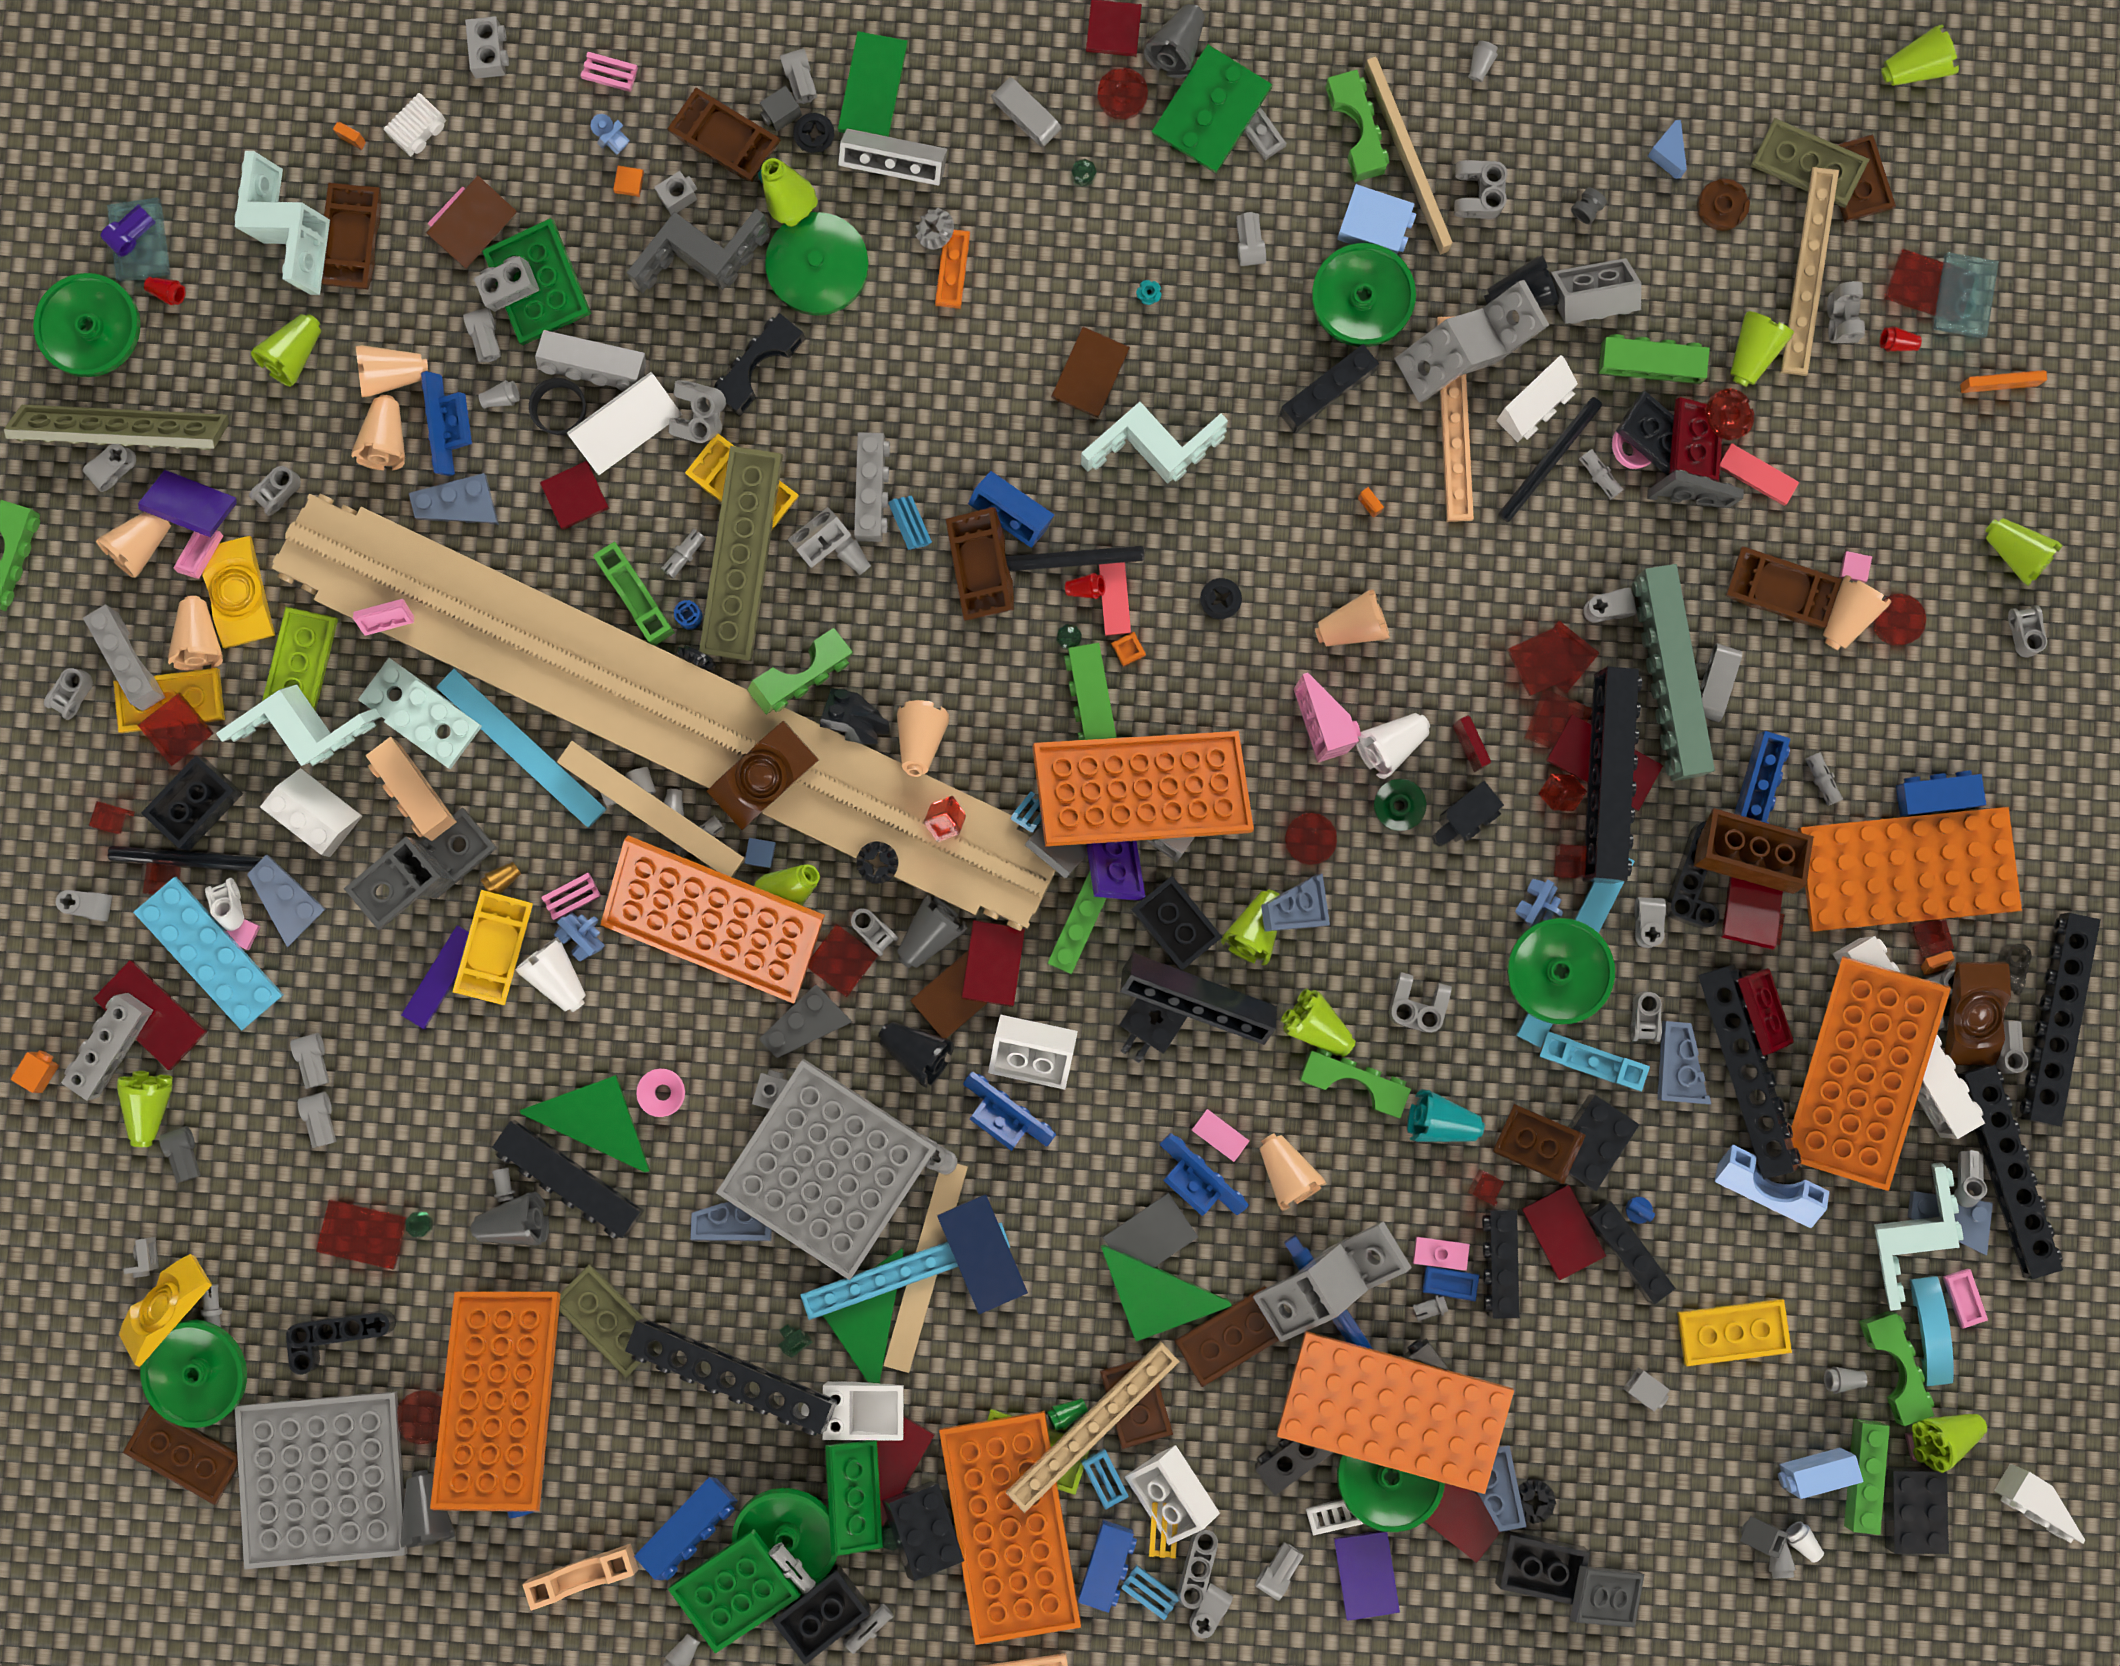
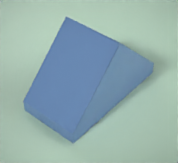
M1675 120L1648 155L1650 159L1675 179L1681 178L1687 170L1681 120Z

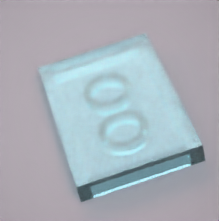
M158 197L107 205L109 224L119 222L138 204L156 222L136 240V246L131 253L124 257H119L113 251L116 280L119 282L170 275L162 204Z
M1949 252L1945 254L1934 319V330L1978 338H1985L1987 336L1999 261Z

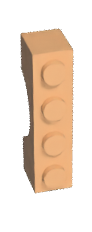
M631 1543L529 1578L523 1584L530 1610L532 1611L555 1603L581 1590L601 1584H610L635 1575L639 1568Z

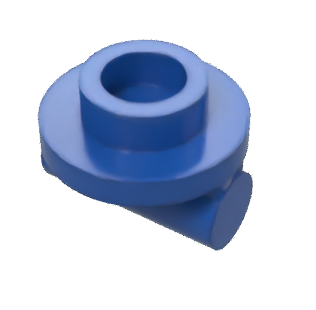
M1643 1197L1630 1199L1625 1208L1627 1217L1634 1223L1651 1222L1655 1216L1651 1203Z

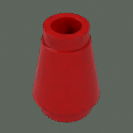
M148 277L144 282V290L146 292H149L168 305H179L185 298V287L177 280Z
M1891 326L1890 328L1886 327L1883 329L1879 344L1887 352L1918 351L1922 338L1919 335Z
M1096 573L1066 581L1065 583L1067 596L1098 599L1099 596L1105 594V580L1102 575H1097Z

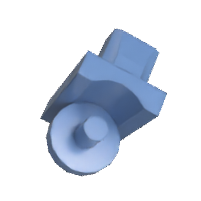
M597 114L591 120V130L593 134L600 137L597 144L602 149L607 145L618 155L628 145L630 140L621 132L623 125L619 120L613 125L611 118L605 114Z
M1532 879L1527 892L1537 897L1534 905L1522 900L1515 911L1518 916L1526 921L1529 927L1539 923L1542 917L1545 921L1552 919L1553 915L1561 917L1563 911L1558 909L1561 899L1556 896L1553 898L1558 888L1554 886V882L1548 879L1546 882Z
M572 912L566 917H561L557 922L560 926L554 933V936L558 937L564 944L571 938L578 944L572 950V955L578 961L586 959L605 947L597 938L600 932L594 926L599 920L595 916L587 920L583 914L577 917Z

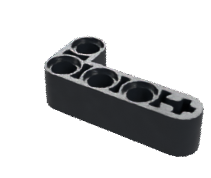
M1707 821L1698 823L1691 829L1666 902V913L1670 918L1702 929L1716 925L1720 917L1719 910L1714 905L1698 900L1708 870L1695 867L1691 858L1692 853L1696 851L1697 845L1695 844H1697L1701 835L1700 831L1704 828ZM1685 876H1689L1693 880L1694 884L1690 890L1683 885ZM1677 900L1682 901L1685 905L1683 914L1675 911L1674 906ZM1702 909L1707 910L1710 914V920L1707 923L1702 922L1699 917Z
M382 1310L309 1320L292 1325L286 1332L289 1367L297 1375L309 1373L315 1370L320 1363L319 1345L386 1335L392 1332L396 1326L395 1316L389 1311ZM352 1320L359 1324L358 1334L352 1333L349 1328ZM378 1320L385 1321L384 1327L373 1326L370 1328V1323ZM325 1324L330 1325L333 1329L331 1338L325 1336L323 1332ZM298 1328L306 1331L305 1341H301L297 1337ZM301 1355H306L309 1358L308 1368L300 1364Z

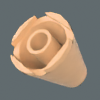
M364 345L356 346L362 397L374 396L422 381L421 373L428 371L427 359H422L421 354Z
M380 395L373 399L352 449V458L356 456V462L367 468L384 470V466H392V470H397L405 464L399 403L389 395Z
M143 512L100 536L96 543L106 555H110L120 569L130 577L136 578L171 528V525L167 520Z
M1845 575L1842 580L1827 627L1823 633V636L1827 638L1824 643L1836 650H1839L1840 647L1846 649L1892 602L1890 599L1882 601L1883 594L1859 580L1857 582L1853 581V583L1849 582L1852 578L1849 575Z
M1374 589L1366 591L1318 622L1319 627L1315 628L1319 643L1324 642L1327 647L1389 639V630L1382 609L1377 603L1378 598Z
M187 596L179 602L168 653V663L171 664L173 662L174 668L184 671L203 670L205 665H211V668H216L222 664L223 655L207 603L198 596Z
M930 701L905 702L903 708L899 707L897 711L901 763L903 770L908 775L918 777L929 770L948 726L949 714L943 707H941V711L934 708V703Z
M1274 1133L1261 1141L1263 1146L1260 1147V1152L1278 1206L1282 1211L1289 1209L1290 1206L1288 1204L1293 1200L1296 1204H1299L1322 1189L1320 1186L1327 1184L1324 1178L1282 1135L1276 1136Z

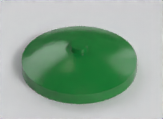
M811 212L800 220L797 225L791 227L783 224L776 231L767 248L765 266L767 277L774 293L785 305L803 314L819 316L840 311L858 297L867 280L869 259L862 237L850 223L829 213Z
M1372 243L1351 244L1332 253L1320 266L1312 287L1313 310L1321 326L1336 340L1356 347H1360L1362 344L1366 347L1377 346L1394 338L1408 323L1416 301L1415 282L1406 263L1393 251Z
M93 273L71 275L52 285L40 299L33 323L35 340L45 358L60 370L79 377L101 376L121 366L134 351L141 327L139 311L131 295L112 279Z
M1555 918L1535 924L1517 939L1508 958L1507 978L1515 1000L1528 1014L1538 1020L1551 1024H1572L1589 1018L1605 1004L1614 985L1615 963L1608 944L1597 931L1577 920Z
M186 1320L179 1322L141 1365L140 1378L147 1400L159 1415L169 1422L182 1427L200 1428L217 1423L237 1407L246 1389L247 1366L239 1345L224 1329L206 1321Z
M1342 1454L1339 1458L1337 1483L1341 1498L1347 1509L1356 1519L1373 1529L1385 1532H1402L1415 1528L1434 1513L1442 1499L1445 1483Z
M771 1489L750 1499L738 1514L732 1531V1543L752 1529H755L770 1550L776 1544L782 1542L791 1555L802 1562V1568L816 1584L825 1578L834 1566L837 1556L831 1555L829 1509L816 1497L797 1489ZM786 1561V1563L788 1564V1566H789V1567L795 1572V1574L798 1576L799 1574H798V1573L795 1571V1569L789 1564V1562Z

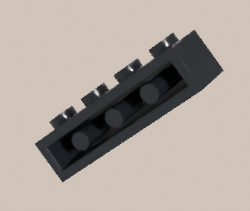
M1485 1209L1486 1215L1482 1216L1483 1231H1486V1242H1483V1257L1487 1260V1269L1483 1270L1484 1285H1487V1296H1484V1310L1493 1319L1520 1318L1517 1210Z

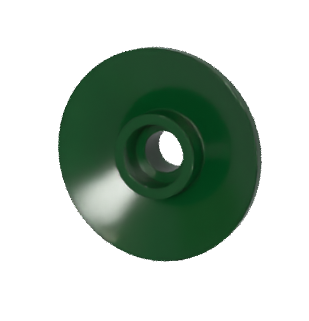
M1394 779L1385 783L1378 790L1374 799V810L1378 820L1385 827L1394 831H1406L1414 828L1422 821L1426 812L1427 803L1425 795L1421 788L1410 780ZM1396 801L1403 803V810L1398 811L1395 809L1394 804Z

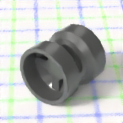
M1588 187L1583 192L1581 201H1577L1572 206L1571 212L1581 222L1591 224L1596 218V213L1605 207L1607 200L1599 191Z

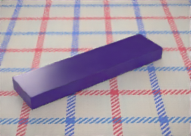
M459 925L455 927L401 1016L422 1029H426L457 978L469 931Z

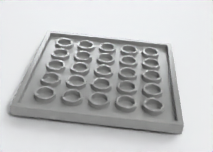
M802 1059L716 1193L848 1280H851L936 1150L937 1145L810 1062Z
M397 1391L237 1405L235 1408L244 1569L403 1556L408 1553L407 1547L401 1548L400 1544L404 1490Z

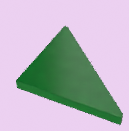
M617 1075L520 1110L522 1115L645 1173L650 1171Z
M1105 1244L1101 1245L1135 1341L1145 1339L1232 1306L1226 1298L1217 1296L1204 1288L1143 1263V1261L1130 1255L1116 1251Z
M903 1248L875 1267L902 1258L904 1255ZM897 1289L823 1315L868 1383H880Z

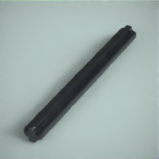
M1592 397L1501 509L1498 514L1501 519L1506 522L1511 521L1603 405L1600 400Z
M1128 546L1005 557L1010 572L1143 561L1145 556L1143 546Z
M111 846L108 849V859L112 861L251 871L262 859L259 857Z

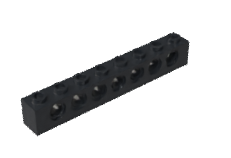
M2063 913L2055 921V942L2049 950L2051 963L2044 977L2046 990L2039 1003V1008L2042 1011L2040 1020L2035 1025L2034 1033L2037 1036L2035 1046L2030 1051V1061L2032 1064L2030 1072L2025 1077L2026 1095L2020 1104L2022 1120L2062 1127L2101 919L2074 913ZM2071 935H2073L2077 941L2075 948H2072L2069 944V938ZM2066 961H2069L2072 966L2070 974L2064 970ZM2062 986L2067 991V996L2064 1000L2059 995V990ZM2057 1012L2062 1016V1023L2059 1026L2054 1020ZM2052 1038L2057 1041V1049L2054 1052L2049 1046ZM2047 1064L2052 1067V1075L2049 1078L2044 1071ZM2042 1090H2045L2048 1095L2045 1103H2042L2040 1100Z
M1735 964L1702 973L1698 977L1763 1179L1795 1172L1800 1168L1801 1155L1799 1150L1793 1146L1791 1140L1793 1138L1792 1127L1789 1122L1785 1121L1783 1115L1785 1106L1780 1096L1777 1097L1775 1090L1777 1085L1776 1078L1767 1066L1768 1054H1762L1738 979L1743 977L1739 969H1736ZM1724 987L1732 992L1731 1001L1723 998L1722 990ZM1731 1013H1735L1740 1017L1741 1022L1739 1026L1731 1023ZM1740 1038L1748 1042L1749 1049L1747 1052L1739 1048L1738 1041ZM1747 1064L1755 1066L1757 1069L1756 1077H1752L1747 1073ZM1755 1090H1761L1765 1094L1764 1102H1759L1755 1098ZM1764 1115L1772 1118L1773 1128L1764 1125ZM1772 1141H1776L1781 1145V1153H1776L1772 1150Z
M1984 1065L1958 1073V1078H1962L1969 1088L1968 1095L1971 1100L1976 1102L1983 1111V1116L1981 1117L1985 1124L1976 1128L1975 1132L2023 1278L2033 1280L2062 1271L2061 1263L2063 1262V1257L2060 1250L2055 1247L2052 1238L2054 1237V1230L2050 1222L2046 1220L2044 1214L2046 1206L2042 1197L2038 1195L2036 1189L2038 1184L2037 1178L2029 1168L2027 1162L2029 1154L2026 1147L2021 1144L2019 1138L2021 1134L2020 1126L2013 1119L2010 1110L2012 1109V1102L2010 1097L2004 1092L2002 1086L2004 1078L2001 1071L1996 1068V1065ZM1986 1087L1991 1091V1097L1988 1101L1983 1098V1090ZM1994 1113H1997L1999 1116L1997 1126H1993L1991 1123V1117ZM2003 1138L2008 1143V1147L2004 1152L1999 1147V1143ZM2011 1164H2014L2016 1167V1173L2013 1177H2010L2008 1174V1167ZM2020 1189L2024 1192V1200L2021 1203L2016 1199V1194ZM2028 1215L2033 1219V1224L2030 1228L2025 1226V1218ZM2036 1241H2039L2041 1244V1250L2038 1254H2035L2033 1251V1245Z
M645 1318L636 1321L625 1352L632 1354L631 1358L638 1362L646 1363L649 1361L656 1364L655 1368L665 1373L675 1372L685 1382L694 1384L696 1381L705 1385L704 1389L711 1393L719 1394V1392L729 1395L728 1399L734 1403L743 1404L745 1402L753 1406L752 1409L764 1415L771 1413L778 1416L777 1420L787 1425L797 1424L802 1427L801 1430L813 1436H816L817 1433L822 1434L827 1430L838 1401ZM654 1341H658L661 1343V1354H658L654 1351ZM678 1351L685 1353L687 1358L685 1364H681L678 1361ZM703 1361L709 1363L711 1367L709 1375L705 1374L701 1369ZM727 1371L734 1374V1385L726 1381L725 1375ZM751 1382L758 1384L760 1388L759 1395H754L750 1391ZM775 1392L783 1395V1406L778 1405L774 1401ZM799 1403H804L808 1406V1416H804L799 1412Z
M1427 1338L1423 1341L1420 1339L1414 1341L1408 1346V1352L1401 1356L1402 1358L1448 1370L1445 1362ZM1282 1438L1278 1442L1279 1446L1272 1452L1268 1449L1256 1458L1258 1462L1255 1463V1470L1275 1496L1334 1452L1313 1447L1308 1452H1304L1299 1449L1300 1443ZM1282 1456L1292 1459L1291 1465L1285 1468L1280 1467L1277 1461Z

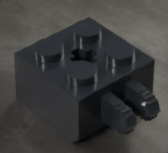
M1485 781L1476 785L1440 814L1439 823L1442 827L1437 830V833L1432 835L1433 844L1442 847L1451 840L1457 842L1462 839L1466 842L1481 831L1478 827L1480 824L1483 823L1486 826L1501 815L1499 809L1504 804Z
M1136 998L1119 1026L1131 1033L1121 1052L1124 1054L1129 1052L1133 1046L1132 1043L1138 1037L1145 1044L1135 1055L1136 1062H1141L1150 1046L1164 1054L1187 1019V1016ZM1158 1010L1161 1012L1162 1022L1160 1024L1156 1022L1153 1025L1150 1023L1151 1017L1149 1012L1153 1011L1155 1013Z

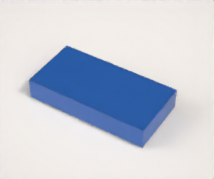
M1426 1265L1422 1292L1476 1301L1479 1274Z

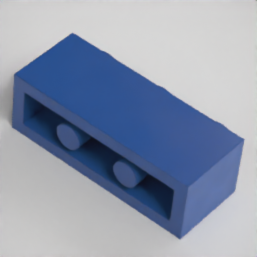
M992 471L976 486L968 502L977 511L995 507L1001 527L1031 548L1046 532L1054 517V514Z
M1972 770L1956 772V777L1946 778V773L1930 775V780L1920 781V777L1905 778L1903 784L1896 785L1900 817L1985 806L1986 799L1982 774L1972 775Z
M1102 1520L1078 1595V1603L1108 1613L1111 1605L1116 1607L1120 1595V1590H1117L1119 1579L1124 1581L1129 1566L1125 1564L1128 1553L1133 1554L1137 1539L1133 1538V1529Z

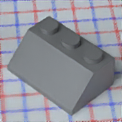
M1626 258L1551 272V278L1559 302L1557 309L1565 324H1577L1589 319H1603L1616 314L1626 315L1633 311L1641 310V281Z

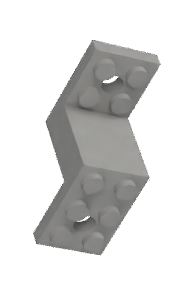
M1525 280L1518 281L1484 308L1446 319L1394 359L1416 399L1421 403L1457 377L1498 363L1548 327L1549 323ZM1514 310L1519 314L1520 319L1518 323L1512 317ZM1424 361H1427L1430 365L1429 373L1424 369Z
M1383 1221L1328 1247L1298 1273L1258 1292L1253 1298L1280 1342H1283L1338 1317L1366 1291L1406 1273L1412 1267ZM1372 1250L1379 1254L1380 1260H1376L1373 1257ZM1284 1304L1291 1308L1292 1313H1288L1285 1310Z

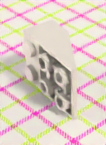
M2009 1464L1994 1490L2002 1496L2000 1501L2022 1512L2025 1517L2047 1528L2046 1530L2057 1537L2063 1538L2069 1543H2072L2073 1540L2084 1543V1537L2053 1486L2031 1472Z

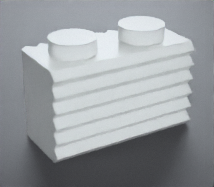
M418 93L384 127V131L411 157L414 153L418 154L425 148L426 141L432 135L436 136L443 130L446 119L425 97Z

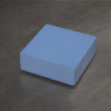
M749 838L744 864L771 868L776 843Z

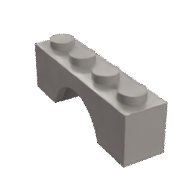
M105 604L83 617L130 704L144 711L166 698L154 676L146 669L133 650L128 638L130 633L118 612Z

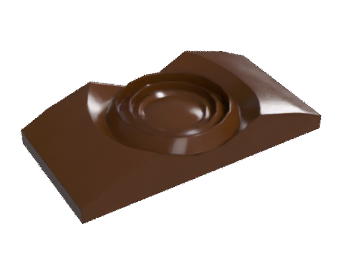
M698 88L694 89L667 128L671 134L695 151L710 157L729 172L750 182H753L763 163L768 160L781 141L779 137Z
M328 183L324 216L330 219L321 285L369 289L375 266V242L381 215V189L379 187Z
M995 507L947 518L946 524L964 621L1014 610L1013 580L1005 557V537Z
M1742 546L1725 596L1751 608L1778 614L1793 622L1825 629L1842 579Z
M782 721L743 758L726 771L707 790V793L741 830H744L815 765L819 759L785 721Z
M1956 962L1944 1053L1953 1060L1955 1065H1996L2005 1042L2003 1021L2005 1009L2011 998L2010 970L2007 962Z

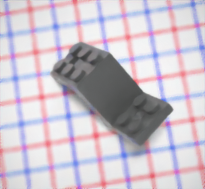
M755 209L723 249L674 212L626 273L634 288L643 294L646 289L649 290L654 286L658 278L657 275L662 269H667L670 266L675 254L723 290L727 285L730 286L734 283L738 276L737 272L742 265L746 266L752 260L753 251L757 246H762L767 241L770 229L765 215L758 209Z
M461 808L452 815L457 822L433 841L428 838L419 841L406 836L344 888L378 930L385 927L421 895L435 899L439 898L497 849L495 844L464 808ZM462 837L466 841V847L463 851L456 852L453 848V842L455 839ZM386 884L390 892L387 898L381 900L377 897L376 890L380 885Z

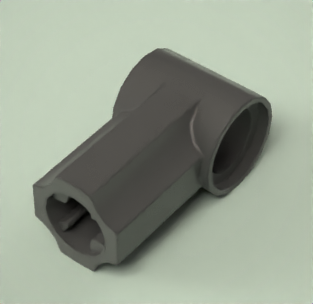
M185 1126L161 1134L159 1137L160 1146L164 1155L169 1157L176 1183L201 1176L193 1151L195 1141L190 1128Z

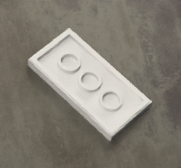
M650 372L568 431L567 434L596 473L600 475L669 425L671 418H678L682 413L653 373Z

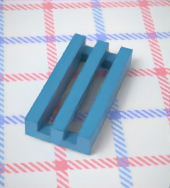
M912 496L896 498L888 503L908 550L925 547L932 543Z
M1030 792L1010 819L1033 833L1041 823L1042 818L1040 813L1032 824L1028 823V820L1037 809L1041 811L1039 798L1035 800L1033 798L1035 794ZM1029 804L1032 805L1023 819L1019 816Z
M1102 1448L1097 1454L1093 1453L1088 1459L1084 1458L1081 1460V1463L1106 1510L1129 1496L1106 1450ZM1102 1458L1121 1493L1116 1496L1099 1462ZM1092 1463H1094L1111 1497V1500L1107 1501L1092 1469L1089 1466Z
M1137 1564L1121 1585V1589L1163 1620L1167 1618L1168 1613L1172 1611L1174 1605L1179 1601L1176 1593ZM1137 1573L1170 1597L1171 1600L1167 1602L1136 1579ZM1133 1583L1135 1586L1140 1588L1142 1591H1144L1146 1594H1148L1150 1597H1152L1154 1600H1156L1158 1603L1164 1606V1610L1162 1611L1160 1608H1158L1156 1605H1154L1152 1602H1150L1148 1599H1146L1144 1596H1142L1140 1593H1138L1136 1590L1130 1587L1129 1584Z

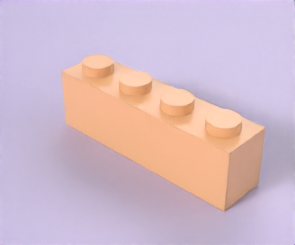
M389 737L366 755L371 763L368 765L369 769L377 778L381 777L385 784L382 787L391 798L396 797L399 802L396 805L406 818L408 816L414 822L411 827L420 838L424 836L433 841L457 822L405 749L394 738Z

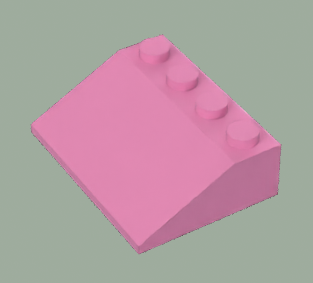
M1309 673L1303 674L1294 687V692L1317 762L1347 754L1359 742L1358 737L1361 736L1357 721L1352 722L1351 715Z

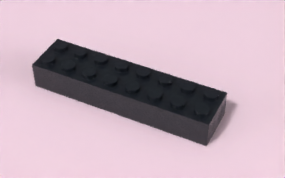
M1607 666L1594 674L1583 882L1615 884L1627 881L1628 876L1632 872L1629 850L1632 849L1634 841L1633 834H1630V826L1635 819L1632 797L1636 794V782L1633 781V771H1636L1638 765V757L1634 755L1635 745L1639 741V729H1636V718H1639L1641 705L1637 702L1638 692L1642 688V677L1639 676V669Z

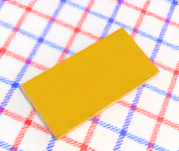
M219 668L154 676L166 698L144 711L130 704L118 681H113L119 733L225 720Z
M1784 1299L1677 1312L1685 1366L1792 1353Z

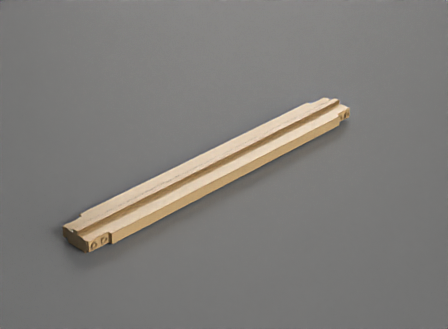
M309 494L306 506L301 509L296 521L290 524L285 533L286 541L280 553L276 554L272 562L274 563L272 569L279 572L278 578L290 584L294 580L302 583L301 589L316 595L314 598L316 602L353 619V612L403 599L414 615V623L381 631L380 633L708 789L782 721H785L818 757L819 761L761 814L855 859L861 848L866 844L875 841L884 842L890 845L898 856V869L893 877L974 916H977L980 907L985 909L983 914L997 920L1001 916L1008 920V926L1021 931L1023 927L1028 929L1030 926L1029 922L1032 916L1036 914L1056 871L1025 846L1026 842L1035 832L1032 833L1023 828L1022 832L1019 831L1020 825L1010 819L1012 815L926 774L918 777L910 776L903 770L902 763L860 743L846 741L844 735L831 729L820 727V724L787 708H783L777 713L773 710L766 715L747 689L372 511L360 507L357 513L356 510L346 505H342L341 508L332 505L334 500L323 494H319L318 497ZM878 852L875 859L866 860L873 864L876 869L880 866H888L880 861V852Z

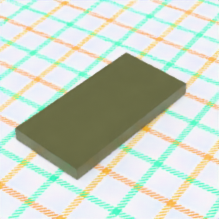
M1774 118L1751 167L1807 192L1813 167L1839 170L1834 203L1846 208L1870 159Z
M589 1264L560 1293L559 1311L627 1378L641 1364V1362L632 1359V1354L625 1352L636 1321L644 1317ZM654 1341L653 1349H655L660 1344V1342Z

